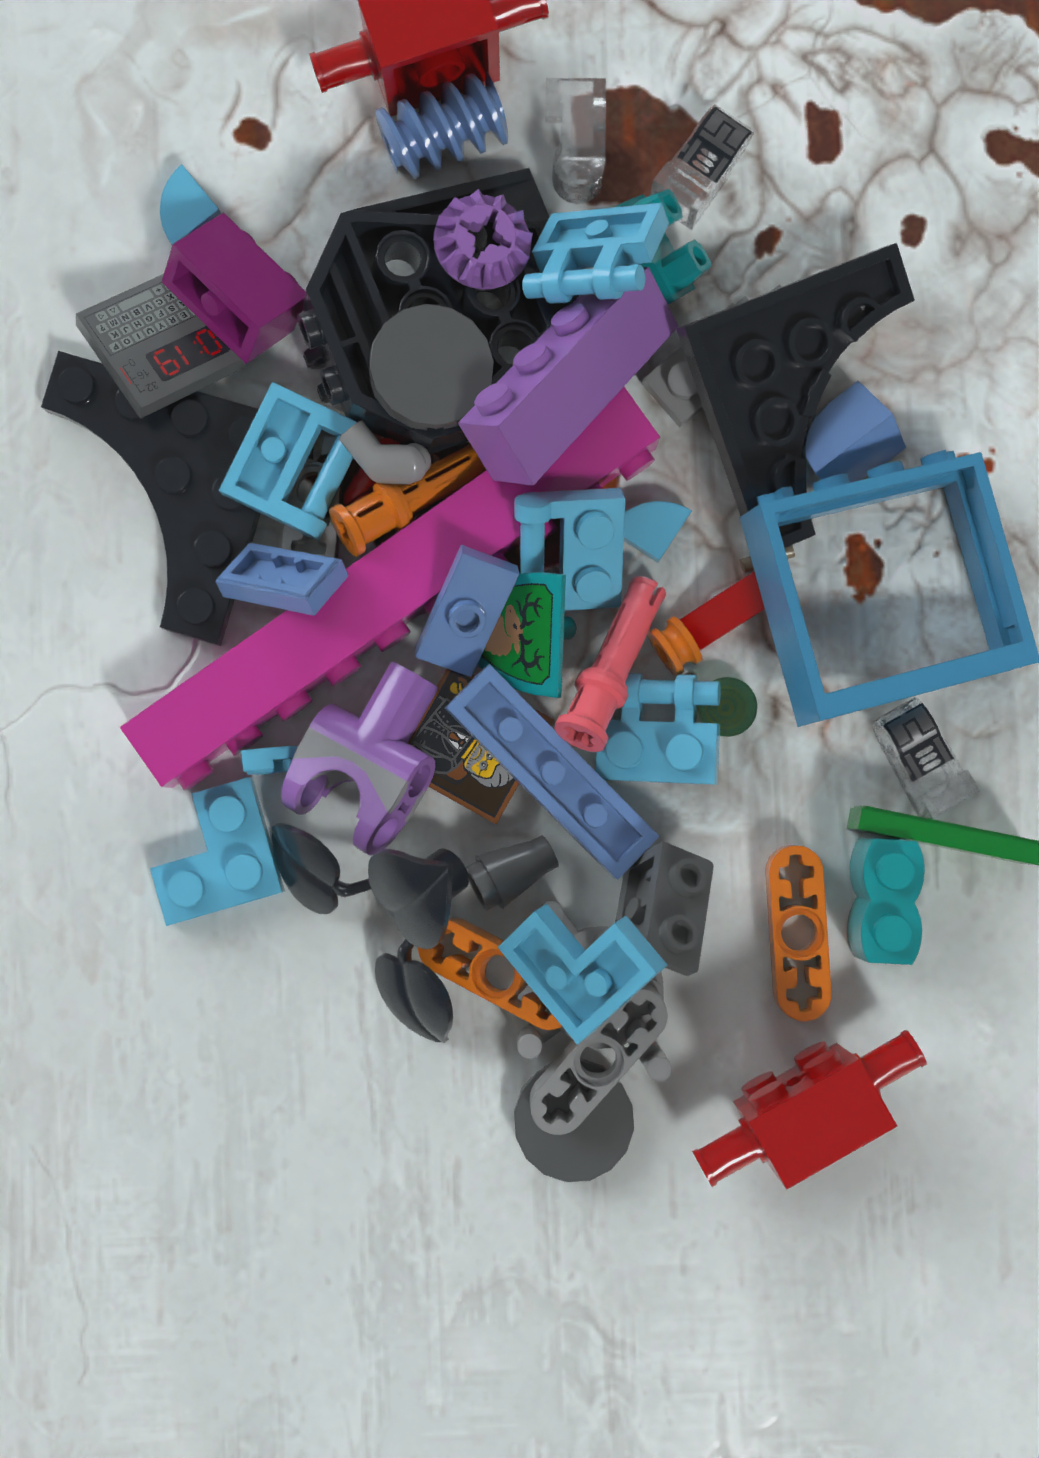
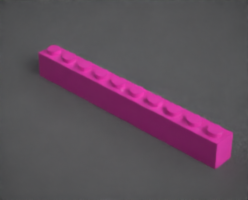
M623 387L534 485L493 481L486 470L346 568L349 576L315 616L286 610L120 726V729L161 787L174 788L180 784L185 791L195 786L214 771L210 762L228 749L233 756L241 753V750L248 749L263 737L262 732L259 730L262 725L277 715L283 721H286L298 714L313 701L308 695L309 692L327 680L332 687L340 684L362 667L357 659L376 645L381 652H384L408 636L411 631L406 624L425 611L430 615L461 545L508 562L505 555L520 545L521 523L514 518V501L518 495L530 492L603 489L604 485L620 474L628 481L655 461L651 452L656 450L660 439L659 434L626 388ZM550 519L545 523V539L558 529L553 522L556 519Z

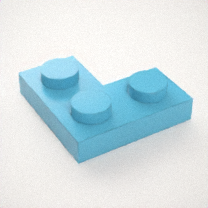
M253 777L243 778L192 793L207 852L150 868L166 926L285 892Z
M547 904L535 910L498 946L499 950L577 1045L589 1037L668 966L627 916L615 922L585 950Z

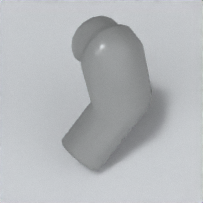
M362 420L354 424L339 437L340 442L368 477L376 483L412 484L421 480L431 465L430 454L423 445L418 443L381 445Z

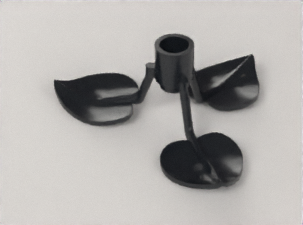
M277 823L272 826L273 850L282 879L296 900L309 910L318 914H330L338 907V896L348 897L372 890L376 899L387 909V915L390 918H394L398 930L405 938L398 948L397 957L389 953H383L376 959L375 979L380 995L393 1015L407 1028L429 1040L447 1042L449 1040L448 1033L453 1025V1009L449 993L443 982L428 966L422 962L412 960V949L414 946L431 949L444 938L450 917L452 898L465 890L469 885V875L460 858L452 851L444 848L438 849L425 859L398 850L383 849L370 858L368 879L349 884L339 880V863L332 852L320 840L304 830L288 824Z

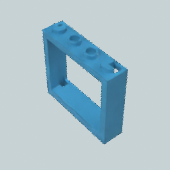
M942 450L921 458L922 466L904 470L902 461L890 462L868 470L867 479L854 482L849 481L848 474L834 475L814 482L812 484V492L794 495L791 486L783 487L776 492L757 496L758 505L740 517L797 727L1039 663V653L981 452L956 458L954 450L949 452ZM944 488L989 650L825 693L779 526Z

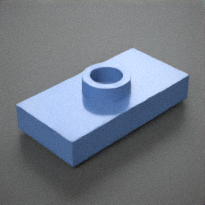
M249 543L215 582L225 598L315 616L349 575L342 559Z
M461 545L415 646V658L471 677L519 576L518 566Z

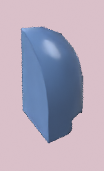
M859 381L855 382L827 404L814 418L806 436V458L820 479L839 474H848L850 482L859 481L867 476L868 470L886 464L906 448L893 413Z

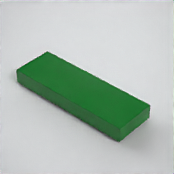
M854 806V808H850L846 829L901 840L917 841L920 844L1019 864L1039 866L1038 840L870 806Z

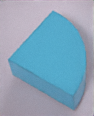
M182 164L168 179L160 201V219L163 230L171 245L221 214L218 207Z
M653 501L637 505L625 512L624 542L659 563L692 510L682 505L665 501Z
M298 746L241 750L243 772L254 776L287 772Z

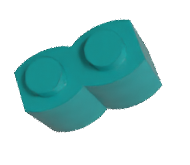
M859 838L856 842L850 859V880L857 898L852 904L847 921V937L854 957L868 963L912 965L917 958L922 941V923L915 901L921 892L925 874L924 858L917 841Z

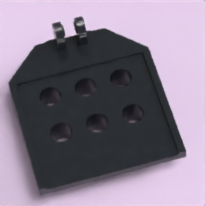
M530 168L340 213L306 287L303 312L297 314L299 327L308 347L303 352L306 365L311 369H322L320 370L322 383L317 386L321 402L331 403L332 405L340 403L347 418L356 422L362 420L371 432L384 438L393 439L399 442L400 445L418 443L423 445L429 454L468 441L459 425L447 429L442 427L422 430L410 428L391 417L375 398L370 383L369 360L371 347L383 324L403 309L424 304L449 307L471 319L486 337L494 361L492 385L497 383L513 366V364H509L502 359L498 348L511 346L521 351L526 346L535 343L552 325V317L562 308L572 304L580 296L573 295L570 302L550 304L545 298L528 299L524 295L522 283L525 274L543 273V271L540 272L532 251L549 219V214ZM478 189L482 195L492 197L504 194L506 202L516 211L523 210L524 221L528 231L533 233L529 260L521 274L507 285L495 289H475L453 279L440 264L434 248V231L439 215L449 206L454 197L460 199L470 196ZM488 221L487 225H483L479 232L468 230L469 233L475 236V243L480 249L478 253L473 254L474 258L478 259L481 251L485 252L489 244L500 246V244L492 239L494 223ZM391 260L405 261L411 265L415 273L410 276L395 275L388 269L386 263ZM479 292L493 293L501 301L502 307L499 309L486 308L479 303L476 294Z

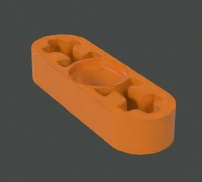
M786 845L771 854L765 868L773 997L778 1008L792 1019L811 1021L820 1017L827 1010L831 1001L824 870L820 858L811 849L798 845ZM797 855L799 864L809 866V877H803L799 880V897L808 898L812 896V908L798 904L788 905L781 909L779 907V897L792 899L790 881L779 877V868L789 866L790 856ZM804 915L810 919L814 926V938L803 949H791L782 939V926L791 916ZM816 956V967L804 965V977L807 984L817 987V996L807 998L806 1008L799 1009L798 1003L786 996L787 989L797 986V968L788 966L783 969V958L787 957L802 961Z
M449 917L445 935L451 932L455 934L452 943L457 948L469 953L478 950L479 944L482 946V949L475 955L473 960L461 954H454L446 958L442 957L444 946L440 943L431 949L418 947V953L423 964L440 976L540 1029L555 1030L562 1027L552 1013L549 1014L545 1011L547 1007L534 992L523 995L522 1001L518 999V995L528 984L515 968L514 980L508 989L495 988L488 981L486 966L490 958L494 955L505 957L498 948L504 941L499 937L462 918ZM470 965L469 973H468V972L466 971V968Z

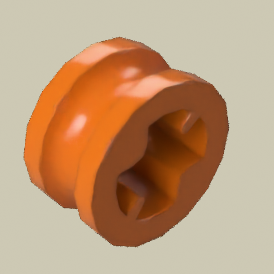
M673 616L666 620L667 626L664 630L659 631L654 628L649 631L648 638L662 663L676 677L678 674L684 673L683 667L687 662L696 665L703 659L700 649L688 629L677 617Z

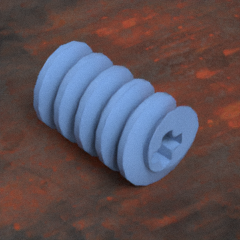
M485 71V86L474 73L464 75L463 95L452 82L442 83L441 104L430 91L424 90L420 92L418 113L407 99L399 100L397 103V121L390 116L385 108L381 107L375 110L377 124L396 173L398 174V167L403 165L414 179L420 178V158L426 157L436 171L442 169L443 149L447 148L458 162L464 161V141L470 140L480 154L486 152V133L492 131L502 145L508 143L505 113L495 85L487 71Z

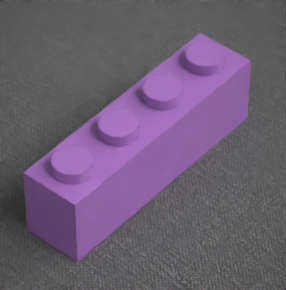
M643 267L646 280L645 286L641 291H627L623 293L621 298L606 300L598 299L595 294L580 295L572 304L559 310L551 319L552 325L535 343L526 346L517 353L513 359L514 365L497 383L488 386L477 395L474 401L475 406L458 424L493 481L534 485L671 336L676 328L679 327L649 267Z

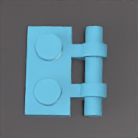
M653 203L552 213L532 251L540 272L543 271V273L525 274L522 283L525 297L528 299L545 298L551 304L570 302L573 295L595 294L598 299L606 300L621 298L623 293L627 291L643 290L646 278L644 268L640 264L652 262L669 224L663 204Z
M629 673L625 682L628 687V698L622 707L621 720L610 721L605 731L609 738L604 750L596 752L595 771L604 780L718 785L720 725L717 723H696L697 705L719 706L721 697L720 682L697 681L696 675L678 674L676 680H646L642 673ZM644 703L675 704V722L643 721Z

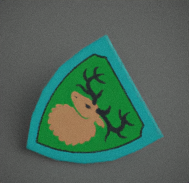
M544 572L519 574L477 665L481 669L490 664L515 690L532 695L561 698L564 640L572 639L577 630L575 621L569 616H564L566 574Z

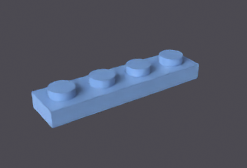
M490 664L486 665L444 708L614 879L618 880L660 837Z

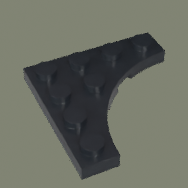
M897 243L881 247L676 328L740 516L758 505L757 496L776 492L780 488L791 486L794 495L807 493V459L802 458L803 442L808 419L815 416L821 396L832 376L829 374L831 368L851 343L857 342L877 322L893 311L915 301ZM812 519L779 526L784 548L816 535Z
M58 351L41 408L47 413L67 419L83 427L113 448L135 473L147 492L156 512L163 534L167 558V589L160 628L221 646L235 599L223 597L215 581L243 549L253 542L261 513L222 495L219 489L258 409L196 391L140 419L102 363Z

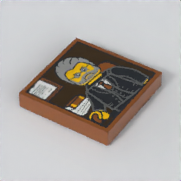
M446 668L437 684L439 689L408 744L434 758L435 771L429 784L430 788L497 825L519 783L444 709L475 677L473 674L469 677ZM534 709L550 726H552V724L555 721L554 719Z

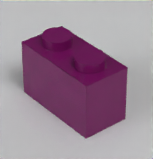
M224 212L172 245L161 282L245 364L295 330L298 323L297 314L303 311L305 290L290 273L284 271L256 244L250 234L241 230Z

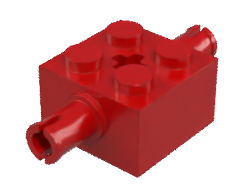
M358 0L363 31L359 32L360 38L317 53H309L322 93L327 92L328 89L372 75L374 81H378L388 113L393 117L397 115V103L401 99H407L414 109L419 108V95L424 90L430 91L435 99L440 101L442 83L452 82L459 92L463 93V78L468 73H474L484 86L485 71L489 73L493 83L500 81L499 32L538 19L548 18V5L546 0Z
M904 1030L899 1036L862 1057H859L857 1053L852 1054L838 1043L828 1047L825 1041L819 1042L798 1053L794 1057L796 1066L775 1077L772 1071H769L747 1082L741 1088L744 1095L733 1101L742 1117L738 1120L741 1126L699 1150L695 1149L692 1151L711 1187L760 1159L762 1163H768L787 1190L898 1127L881 1098L880 1089L920 1066L922 1068L927 1065L925 1056L908 1030Z

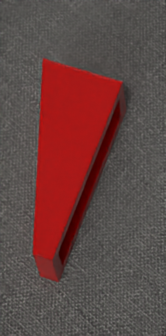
M753 571L679 619L688 629L700 650L765 610L755 572Z

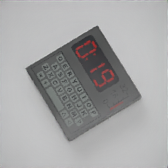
M164 274L76 313L77 328L140 419L242 370L244 362L161 282Z

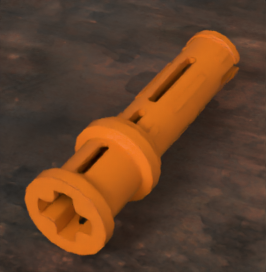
M468 444L432 463L423 478L415 483H376L373 486L372 493L346 507L341 504L331 507L329 513L333 527L346 549L353 556L357 557L365 553L366 544L392 530L396 532L401 531L413 522V515L452 495L485 472L486 468L472 445Z

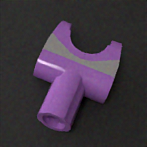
M391 662L360 717L336 704L325 706L313 719L296 749L282 786L281 798L283 805L298 815H304L317 805L322 796L326 798L333 788L344 782L355 781L360 791V808L356 816L359 818V821L354 831L353 845L369 856L385 849L413 815L433 778L435 771L434 758L408 744L439 688L407 668Z

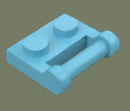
M272 382L219 489L220 493L289 526L309 538L319 541L327 526L323 521L325 514L353 459L352 455L340 442L339 437L357 422ZM321 430H324L334 435L336 439L302 509L286 503Z
M622 489L530 492L518 495L514 501V518L521 523L520 574L544 572L545 523L550 519L560 518L559 574H566L565 611L620 607L622 600L625 496Z

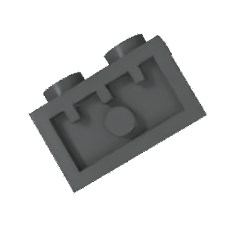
M662 841L645 851L623 874L615 922L627 916L667 963L668 966L665 968L685 976H690L699 970L714 868L713 863L708 859Z

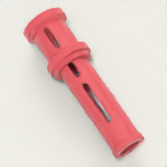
M641 576L631 579L624 600L608 630L592 667H588L580 672L575 680L574 686L577 693L567 714L560 715L554 726L556 733L572 746L590 752H600L604 750L609 738L605 731L615 710L623 707L628 698V687L625 682L649 632L653 619L666 597V591L663 587L657 588L655 595H652L658 585L652 579Z

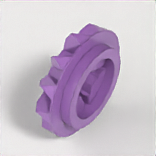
M478 189L470 196L460 199L454 197L449 206L439 215L434 231V248L440 264L453 279L475 289H495L507 285L521 274L529 260L533 233L528 231L524 221L523 210L516 211L506 202L504 194L492 197L482 195ZM488 221L494 223L492 239L500 244V246L489 244L485 252L481 251L478 259L473 257L476 249L474 247L475 236L469 233L468 230L479 232L483 225H487Z

